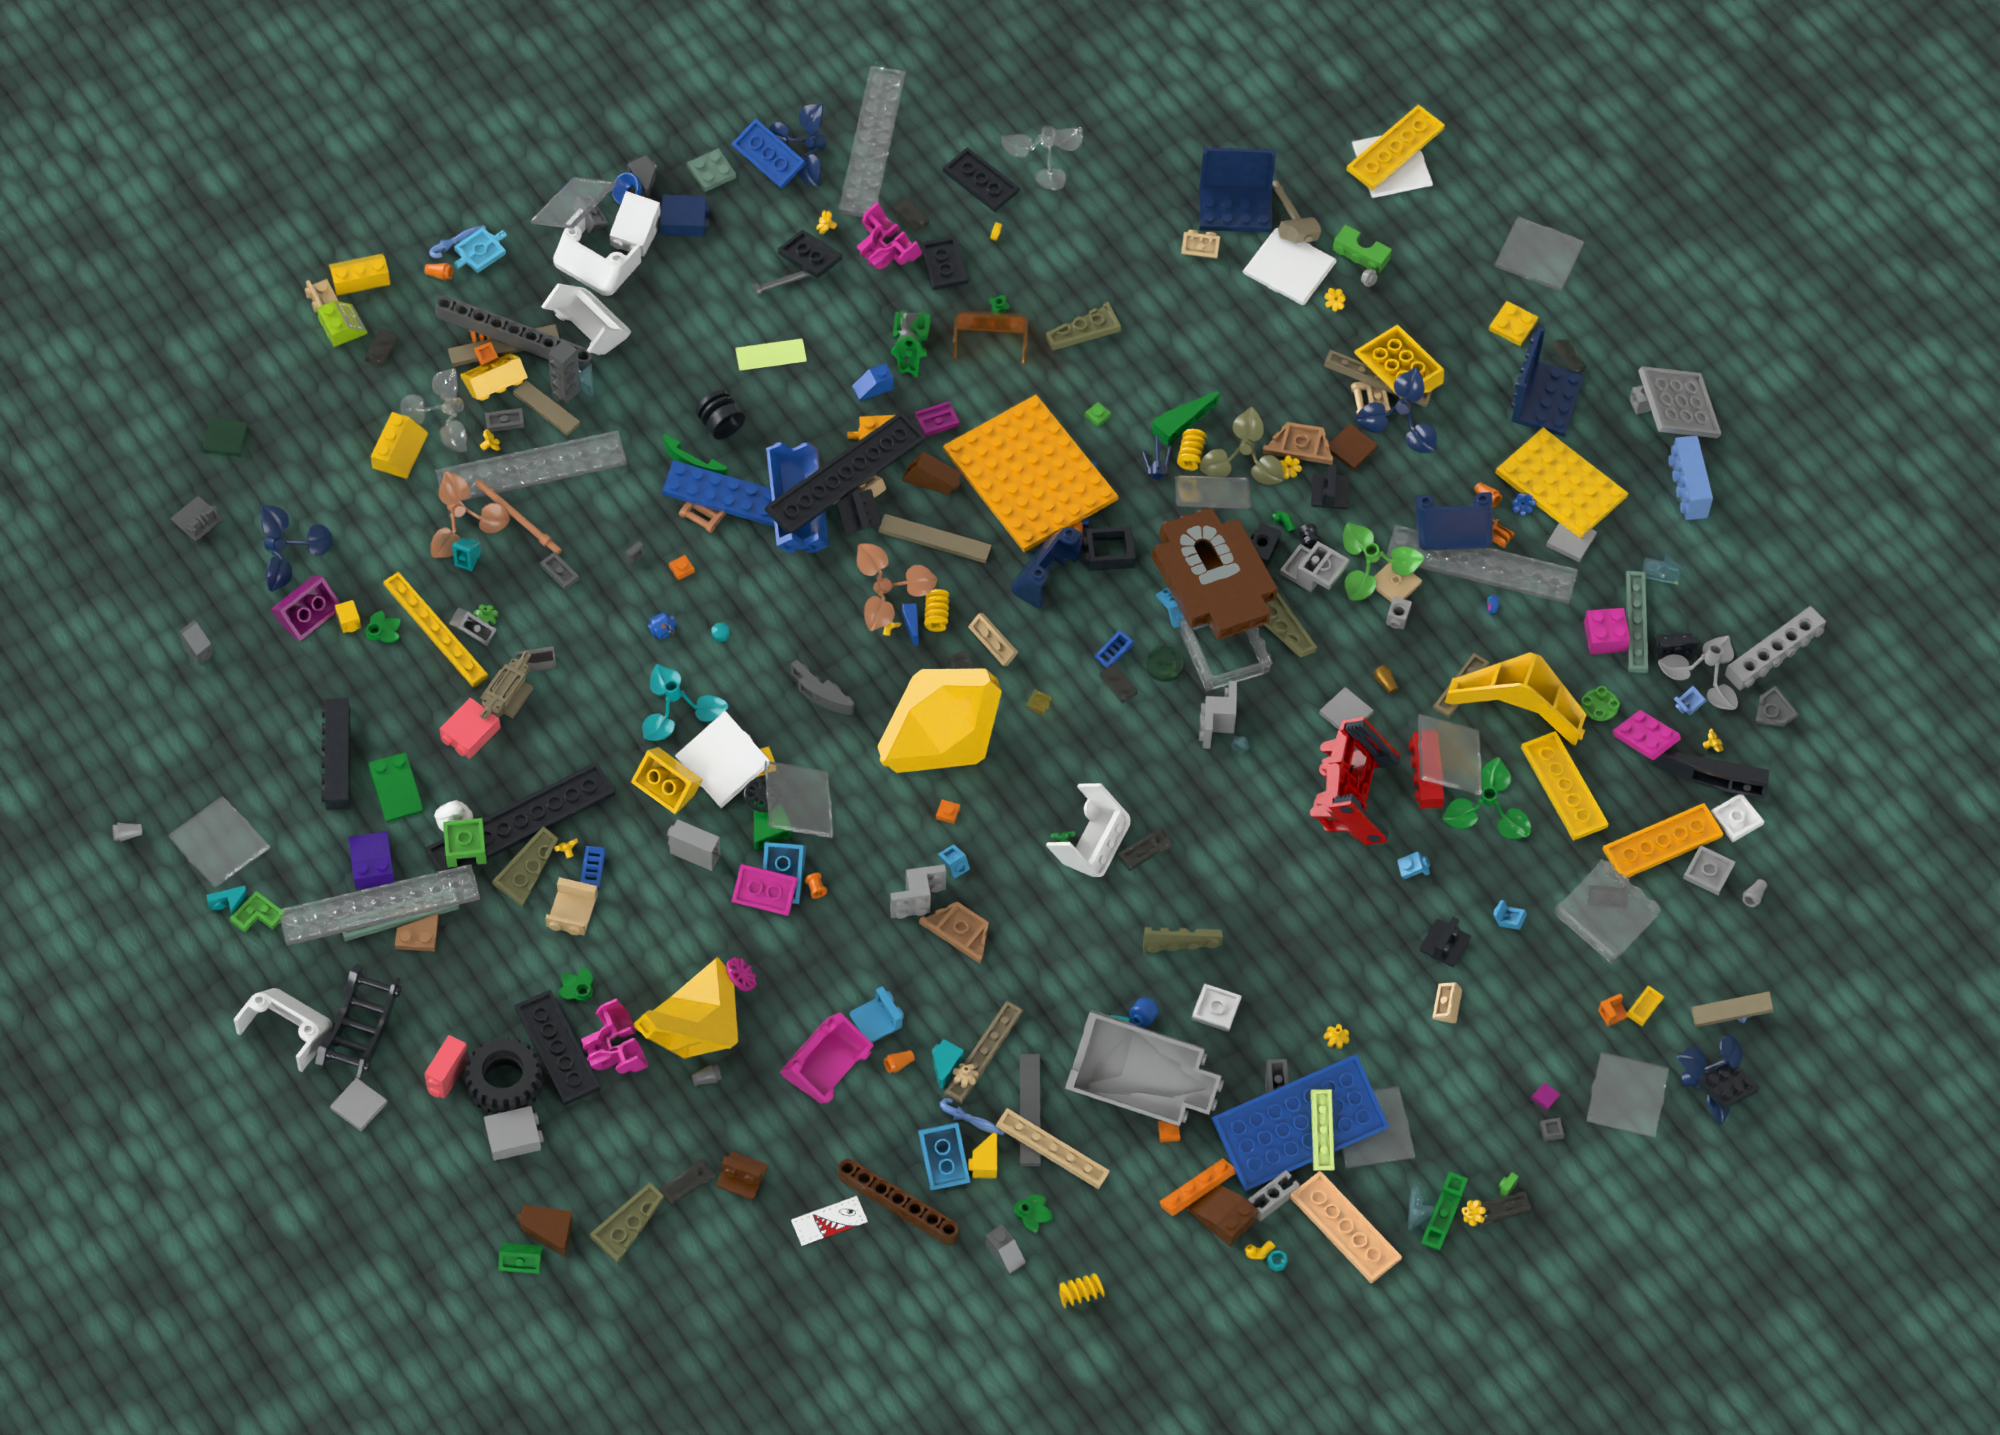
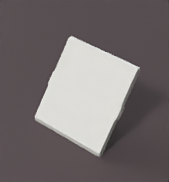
M1381 136L1352 141L1356 156L1358 157ZM1418 151L1374 191L1369 188L1372 198L1432 186V180L1424 162L1425 159L1422 151Z
M1275 228L1242 272L1264 284L1269 289L1301 305H1305L1337 261L1307 242L1293 243L1289 240L1281 239L1278 233L1279 228Z
M726 711L719 715L675 755L685 767L703 779L700 786L704 788L720 808L725 806L750 781L755 779L771 764L770 760L754 744L750 735L743 731Z

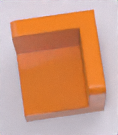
M1621 993L1600 1003L1598 1011L1607 1026L1628 1018L1626 1016L1627 1012L1622 1005L1623 996Z

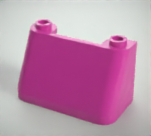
M839 1012L822 1022L783 1067L780 1074L820 1104H827L835 1096L833 1092L836 1084L856 1061L860 1059L864 1061L871 1054L870 1049L874 1044Z

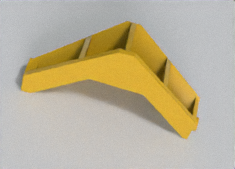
M1529 652L1452 678L1445 703L1455 705L1500 700L1539 713L1574 746H1576L1578 739L1582 740L1585 729L1582 726L1586 712L1540 655Z
M987 669L920 670L912 677L877 746L881 756V763L885 767H890L896 773L979 763L986 756L1002 693L998 679Z
M717 957L653 1011L648 1010L634 1023L636 1031H640L646 1039L648 1038L683 1059L732 1048L738 1043L734 983L731 981L724 963Z

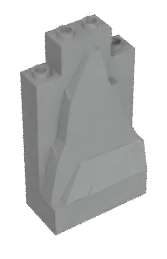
M1091 1010L1065 1089L1180 1126L1181 1122H1186L1189 1111L1185 1110L1186 1107L1209 1114L1210 1110L1215 1111L1218 1100L1214 1098L1217 1091L1221 1092L1224 1080H1221V1074L1199 1068L1200 1064L1204 1065L1207 1054L1204 1053L1205 1048Z

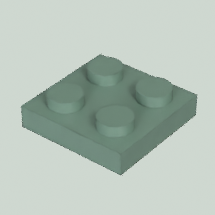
M719 148L687 162L688 169L704 192L736 178L735 171Z

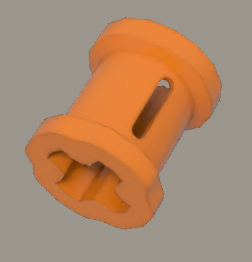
M820 873L810 874L804 880L809 885L813 899L822 897L827 893V888L822 884Z

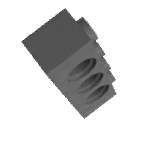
M562 340L548 353L552 396L555 400L561 401L566 405L581 391L577 349L565 340Z

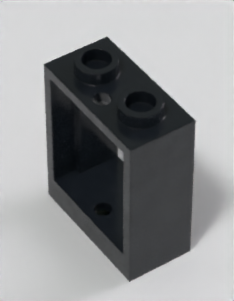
M1132 526L1087 529L1086 536L1083 537V546L1087 548L1085 563L1089 564L1090 571L1135 568ZM1124 539L1125 555L1095 557L1093 541Z

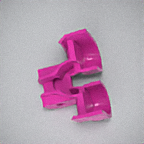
M878 201L865 212L862 223L870 235L856 247L860 251V256L862 258L865 257L870 266L873 265L877 270H881L888 266L893 259L902 265L907 261H915L923 254L918 243L915 241L912 244L904 231L886 245L883 242L885 238L893 237L900 229L897 224H893L888 219Z
M617 998L601 1005L595 1014L599 1017L604 1027L600 1031L581 1039L583 1050L588 1052L589 1055L587 1058L588 1063L595 1070H604L618 1063L615 1069L618 1073H626L630 1070L636 1073L647 1068L646 1056L635 1038L627 1040L621 1045L612 1046L611 1041L617 1036L626 1038L636 1033L627 1009Z

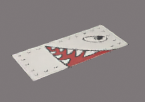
M857 1196L791 1219L802 1246L868 1222Z

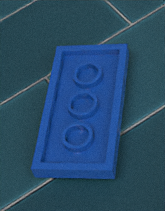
M757 119L731 144L780 189H783L806 165V162Z

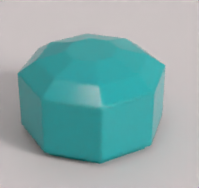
M724 622L716 623L712 627V638L717 642H724L730 637L729 626Z
M1276 1250L1270 1253L1267 1262L1272 1270L1281 1271L1286 1267L1288 1259L1286 1253Z

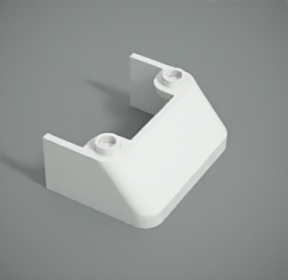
M581 211L565 228L553 257L554 265L559 270L601 295L610 296L641 263L640 245L636 244L627 256L620 252H613L605 259L578 242L582 237V233L586 230L585 213Z
M557 284L541 306L543 309L554 310L556 317L562 321H572L591 340L590 346L587 349L589 353L605 355L627 339L631 333V330L597 297L583 287Z
M1101 783L1078 784V789L1087 798L1084 805V813L1090 820L1076 848L1070 842H1048L1046 846L1062 864L1092 877H1102L1130 826V816Z
M277 988L255 993L234 1018L237 1034H242L258 1012H263L268 1008L300 1026L298 1033L300 1038L306 1041V1044L296 1055L299 1071L303 1072L318 1052V1047L328 1032L332 1033L333 1025L331 1020Z

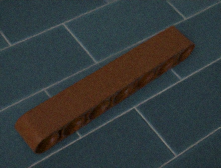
M844 1159L839 1163L838 1177L844 1184L942 1243L951 1245L957 1241L958 1225L955 1221L851 1159ZM850 1169L852 1172L844 1173L843 1170ZM866 1179V1180H868L869 1182H868V1183H861L860 1180ZM879 1189H883V1190H885L886 1192L883 1193V1194H880V1193H877L876 1191L879 1190ZM899 1199L903 1202L900 1204H896L893 1201ZM912 1210H918L919 1213H918V1214H912L910 1211H912ZM935 1220L937 1223L929 1224L928 1221ZM947 1230H951V1231H953L954 1233L951 1234V1235H948V1234H946V1233H944V1232L947 1231Z

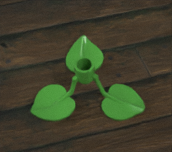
M1348 522L1343 533L1345 550L1351 555H1359L1363 551L1367 560L1365 573L1355 570L1347 575L1345 589L1348 598L1358 601L1373 594L1377 581L1375 577L1368 575L1370 563L1378 561L1381 556L1389 563H1392V570L1400 576H1408L1414 573L1424 561V556L1415 549L1402 546L1392 550V559H1390L1383 551H1379L1377 544L1373 543L1374 536L1368 528Z

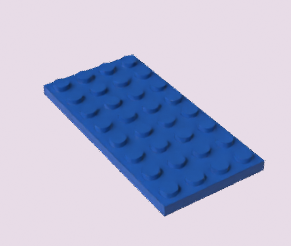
M1357 1054L1211 1118L1231 1164L1235 1168L1236 1175L1244 1192L1278 1177L1285 1170L1290 1172L1313 1162L1311 1090L1332 1089L1334 1152L1389 1128Z

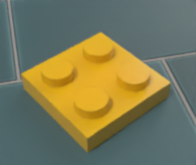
M1506 301L1490 324L1489 331L1521 346L1538 322L1539 317Z

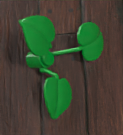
M1499 757L1486 764L1479 774L1478 781L1483 791L1482 799H1479L1476 807L1473 808L1470 800L1458 798L1449 804L1442 816L1443 821L1451 827L1467 829L1474 826L1478 821L1475 811L1479 809L1481 804L1486 806L1495 805L1501 817H1503L1498 822V830L1503 837L1514 840L1528 837L1531 834L1530 822L1521 810L1511 808L1505 815L1497 801V791L1505 790L1511 782L1510 773Z

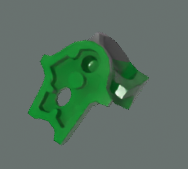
M901 310L895 313L893 339H899L896 345L891 348V354L897 359L898 374L909 372L914 377H918L919 360L921 357L927 356V351L921 344L923 340L927 341L930 331V314L926 312L909 313L908 311ZM908 356L910 360L906 362L904 357Z

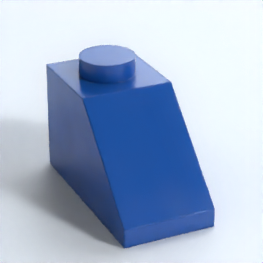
M885 363L869 369L852 385V388L860 402L893 390L894 377Z

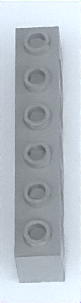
M1811 606L1729 664L1725 676L1740 691L1745 687L1749 688L1757 678H1763L1772 667H1778L1783 662V659L1792 657L1797 649L1800 647L1804 648L1812 638L1822 635L1826 621Z

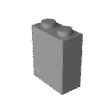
M678 819L675 825L670 826L667 836H669L670 854L712 871L721 856L720 837Z
M531 1106L484 1117L494 1161L541 1150L540 1142H544L542 1131H537L536 1125L539 1124L537 1112L533 1113Z

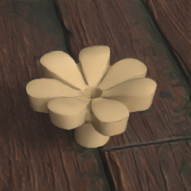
M962 1063L959 1065V1068H954L952 1073L956 1076L953 1082L955 1084L961 1082V1087L967 1088L968 1083L970 1085L976 1084L975 1078H978L979 1075L977 1071H973L974 1065L969 1064L967 1066Z

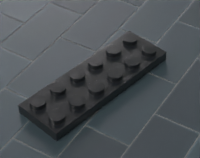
M551 990L514 1005L564 1106L601 1090Z

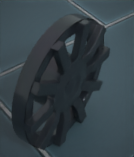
M754 779L747 784L744 790L745 801L752 809L758 812H770L777 807L780 801L778 788L769 780ZM748 792L753 793L754 795L749 797ZM767 802H769L772 806L767 807ZM763 804L764 808L758 807V805Z

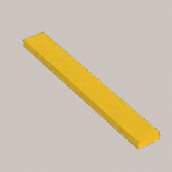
M399 572L383 581L388 591L473 688L489 678L488 673Z

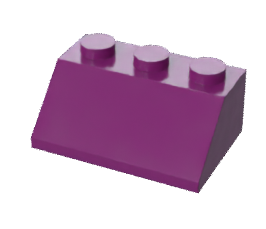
M313 575L271 608V611L279 623L298 641H301L336 613L335 605L341 603L322 576Z

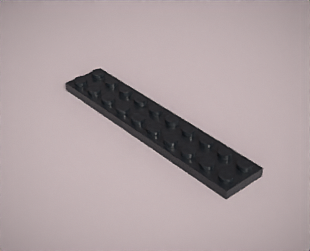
M901 411L765 507V511L787 534H794L925 441L926 436Z
M595 762L482 819L486 860L535 836L542 827L549 829L616 795L614 788L598 763ZM444 839L425 848V852L443 881L478 865L476 857L456 859V867H447Z

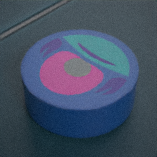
M1489 595L1487 599V612L1489 614H1496L1499 607L1498 596Z

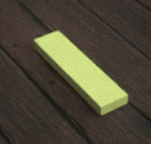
M1332 1089L1311 1090L1313 1171H1333L1335 1168Z

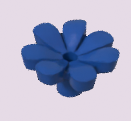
M1519 493L1512 502L1514 505L1512 508L1513 512H1519L1522 517L1526 515V511L1531 513L1533 511L1531 506L1536 505V501L1532 499L1533 496L1531 494L1524 496V494Z

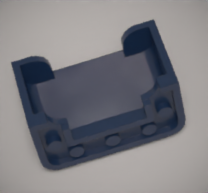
M1482 492L1475 495L1473 506L1436 507L1435 499L1432 496L1416 495L1417 543L1420 549L1428 551L1489 547L1493 541L1492 492Z
M1065 527L1046 539L1013 580L1012 593L1040 609L1045 601L1042 597V588L1047 580L1046 571L1054 561L1061 565L1066 560L1077 562L1081 556L1082 532L1073 527Z

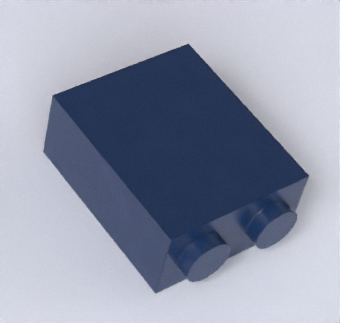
M663 195L660 222L661 235L704 237L705 229L709 227V219L706 218V215L710 213V204H706V196Z

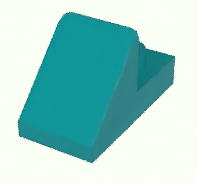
M245 886L206 895L210 911L222 910L230 906L232 915L248 899Z

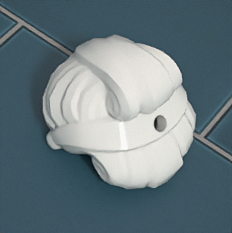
M458 800L440 806L434 814L436 822L443 832V822L473 819L472 811L469 810L467 805Z

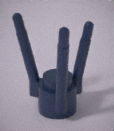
M1157 435L1155 443L1156 461L1152 462L1150 466L1146 452L1143 451L1142 454L1148 475L1152 479L1161 480L1168 475L1173 444H1169L1164 465L1160 461V442Z

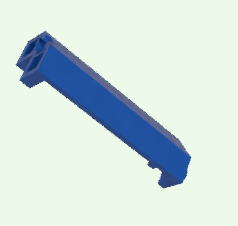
M778 442L766 448L772 501L820 469L818 449L808 442L801 443L795 448H790L783 442ZM825 512L794 534H787L774 521L777 546L787 553H795V549H806V553H814L829 547Z

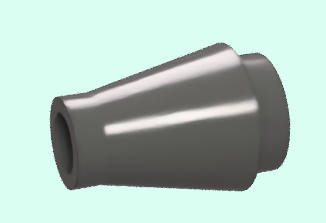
M710 1064L691 1075L695 1086L718 1083V1080L722 1079L718 1064Z

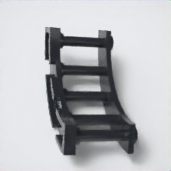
M356 964L349 972L343 994L346 997L343 1008H338L333 1020L335 1027L332 1033L328 1032L319 1045L315 1064L323 1066L327 1060L334 1059L358 1067L356 1077L360 1078L364 1072H368L370 1069L371 1060L383 1036L395 999L399 997L402 986H399L401 978L398 977L391 985L364 977V974H362L363 966ZM363 984L388 992L385 1007L359 999L356 995L358 986ZM358 1006L382 1014L378 1027L350 1019L349 1013L351 1008ZM351 1027L374 1036L369 1046L342 1038L343 1028ZM340 1045L364 1053L361 1059L335 1052L334 1047Z

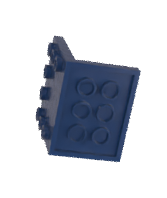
M1203 148L1199 184V230L1272 232V183L1276 150Z
M1538 327L1537 333L1532 334L1531 344L1525 356L1527 360L1523 362L1520 370L1523 373L1522 377L1518 376L1516 381L1514 398L1511 404V408H1514L1511 422L1539 430L1545 428L1552 434L1565 437L1585 375L1539 362L1546 328Z

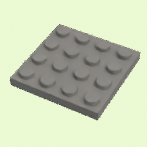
M1644 366L1638 370L1658 432L1718 438L1721 435L1701 373Z

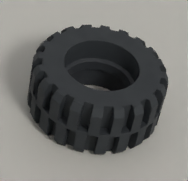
M503 1036V1039L497 1040V1037L491 1038V1042L487 1043V1041L481 1043V1048L476 1047L472 1051L473 1056L468 1057L467 1066L465 1067L468 1094L478 1108L482 1106L484 1112L489 1113L492 1111L494 1115L532 1106V1100L536 1101L538 1099V1092L542 1090L543 1081L541 1062L537 1057L536 1051L530 1049V1045L526 1042L521 1044L520 1039L513 1038V1040H509L508 1036ZM500 1065L515 1066L523 1073L522 1078L515 1085L508 1088L491 1086L485 1080L489 1071Z

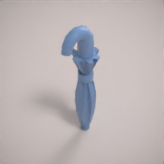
M485 225L464 230L450 240H441L440 244L435 245L429 250L430 256L432 258L442 257L440 251L444 250L446 252L452 245L460 243L482 227L486 229Z
M944 1098L940 1102V1108L954 1116L953 1120L970 1122L980 1130L989 1133H997V1135L1000 1134L1002 1136L1005 1133L997 1128L996 1125L983 1118L966 1114L959 1106L956 1109L947 1105L952 1104L953 1099Z

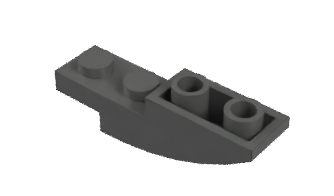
M798 660L791 664V674L798 680V690L803 695L831 711L846 715L854 714V701L851 697L845 696L837 684H833L829 680L822 683L818 676L810 673L809 668Z

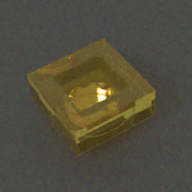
M1034 690L1026 708L1044 716L1052 702V697Z

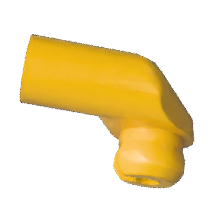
M1269 1240L1261 1248H1256L1252 1244L1248 1245L1245 1248L1246 1256L1250 1259H1265L1275 1249V1245Z

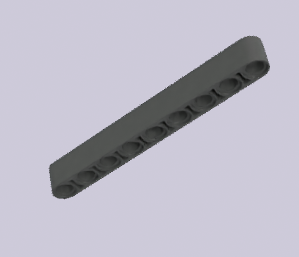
M440 296L436 302L435 315L439 319L548 360V353L563 340L448 296ZM568 342L577 349L579 371L588 370L592 354L587 351V348Z

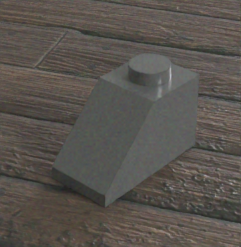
M647 155L628 163V173H632L640 179L642 186L641 194L649 199L656 180L657 167L653 160L650 161Z
M461 608L456 610L449 622V625L488 646L497 630Z
M195 620L179 631L184 651L198 665L203 661L209 660L212 654H214L212 644Z
M1287 1059L1266 1060L1265 1093L1289 1084Z
M1002 1224L986 1235V1247L1009 1275L1026 1264L1014 1238Z

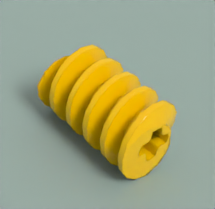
M1188 429L1184 431L1178 453L1179 457L1177 458V463L1182 469H1198L1206 439V433L1202 430Z
M935 589L926 594L924 626L929 631L940 632L946 630L945 625L948 623L947 611L949 610V592L946 590Z
M1095 1273L1091 1274V1279L1087 1275L1083 1276V1282L1080 1278H1076L1075 1284L1072 1280H1069L1067 1285L1064 1282L1060 1283L1059 1294L1064 1308H1066V1302L1074 1306L1075 1299L1079 1304H1082V1297L1087 1302L1090 1301V1295L1097 1299V1293L1099 1292L1104 1297L1103 1286Z

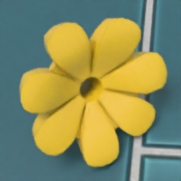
M823 211L822 217L819 219L820 224L817 225L816 230H820V234H825L829 228H836L837 223L831 221L832 213L829 211Z
M1328 289L1329 293L1325 294V299L1329 300L1325 303L1326 307L1332 306V310L1335 312L1343 309L1345 306L1343 302L1346 298L1342 290Z
M486 429L483 433L485 441L480 444V447L483 450L489 447L496 451L500 450V441L494 439V435Z
M1286 456L1285 460H1280L1284 479H1288L1289 475L1296 477V472L1302 470V467L1298 465L1300 461L1297 458L1292 459L1291 456Z
M892 621L887 626H884L883 635L890 636L891 629L899 628L902 623H893Z
M1710 729L1708 734L1709 740L1703 743L1704 748L1707 750L1713 747L1717 753L1724 751L1721 746V740L1717 739L1714 730Z
M578 838L569 841L567 844L565 842L560 843L554 847V850L564 851L566 858L573 857L572 848L578 843Z
M1337 1024L1335 1028L1331 1026L1327 1028L1324 1039L1329 1040L1327 1043L1329 1047L1332 1048L1336 1044L1338 1049H1342L1343 1043H1349V1037H1347L1349 1032L1346 1029L1342 1030V1025Z
M1470 1200L1467 1202V1207L1462 1208V1213L1465 1215L1464 1221L1471 1226H1476L1477 1221L1480 1223L1484 1221V1217L1481 1214H1484L1486 1209L1485 1207H1480V1200Z

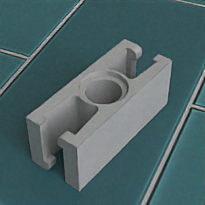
M1287 1170L1248 1199V1202L1253 1206L1260 1202H1264L1266 1205L1262 1209L1260 1207L1257 1208V1219L1260 1222L1288 1201L1290 1194L1299 1188V1183L1295 1180L1292 1186L1282 1190L1281 1186L1284 1183L1287 1184L1291 1177ZM1269 1194H1275L1278 1197L1271 1198L1269 1197Z

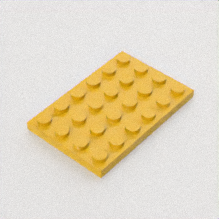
M1545 428L1537 432L1497 467L1495 471L1499 477L1524 494V496L1531 494L1533 496L1532 499L1536 501V505L1580 539L1628 496V492Z

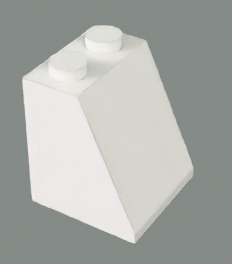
M626 191L610 232V245L616 249L630 252L636 244H639L641 256L644 257L660 227V202Z

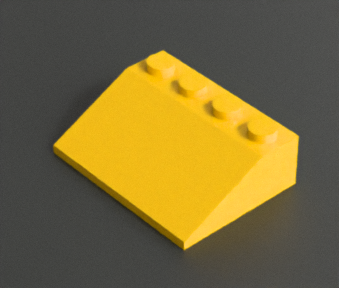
M1398 324L1354 351L1394 392V382L1397 377L1414 367L1422 375L1425 386L1424 393L1430 392L1444 383V369Z

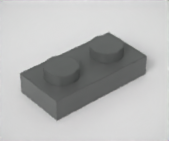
M522 408L485 413L486 426L490 432L524 428Z
M555 552L540 562V567L564 590L579 580V575Z

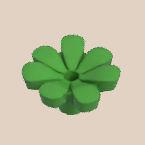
M481 604L479 605V610L474 611L473 615L487 624L488 622L491 625L496 624L494 617H498V612L493 609V606Z

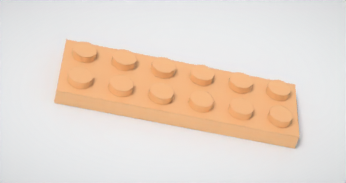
M1321 1171L1290 1194L1291 1200L1371 1284L1401 1260L1402 1256Z

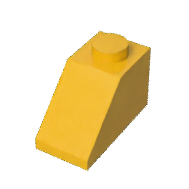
M992 1133L973 1151L972 1159L968 1160V1171H972V1178H997V1133Z

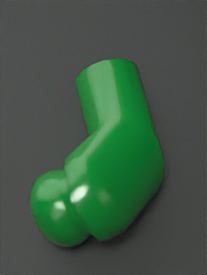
M1276 511V513L1272 514V521L1274 523L1279 521L1284 523L1288 533L1296 530L1295 524L1288 513Z

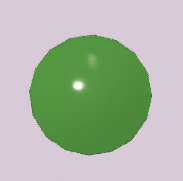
M1599 686L1582 697L1581 706L1589 718L1597 721H1606L1617 714L1620 702L1606 687Z

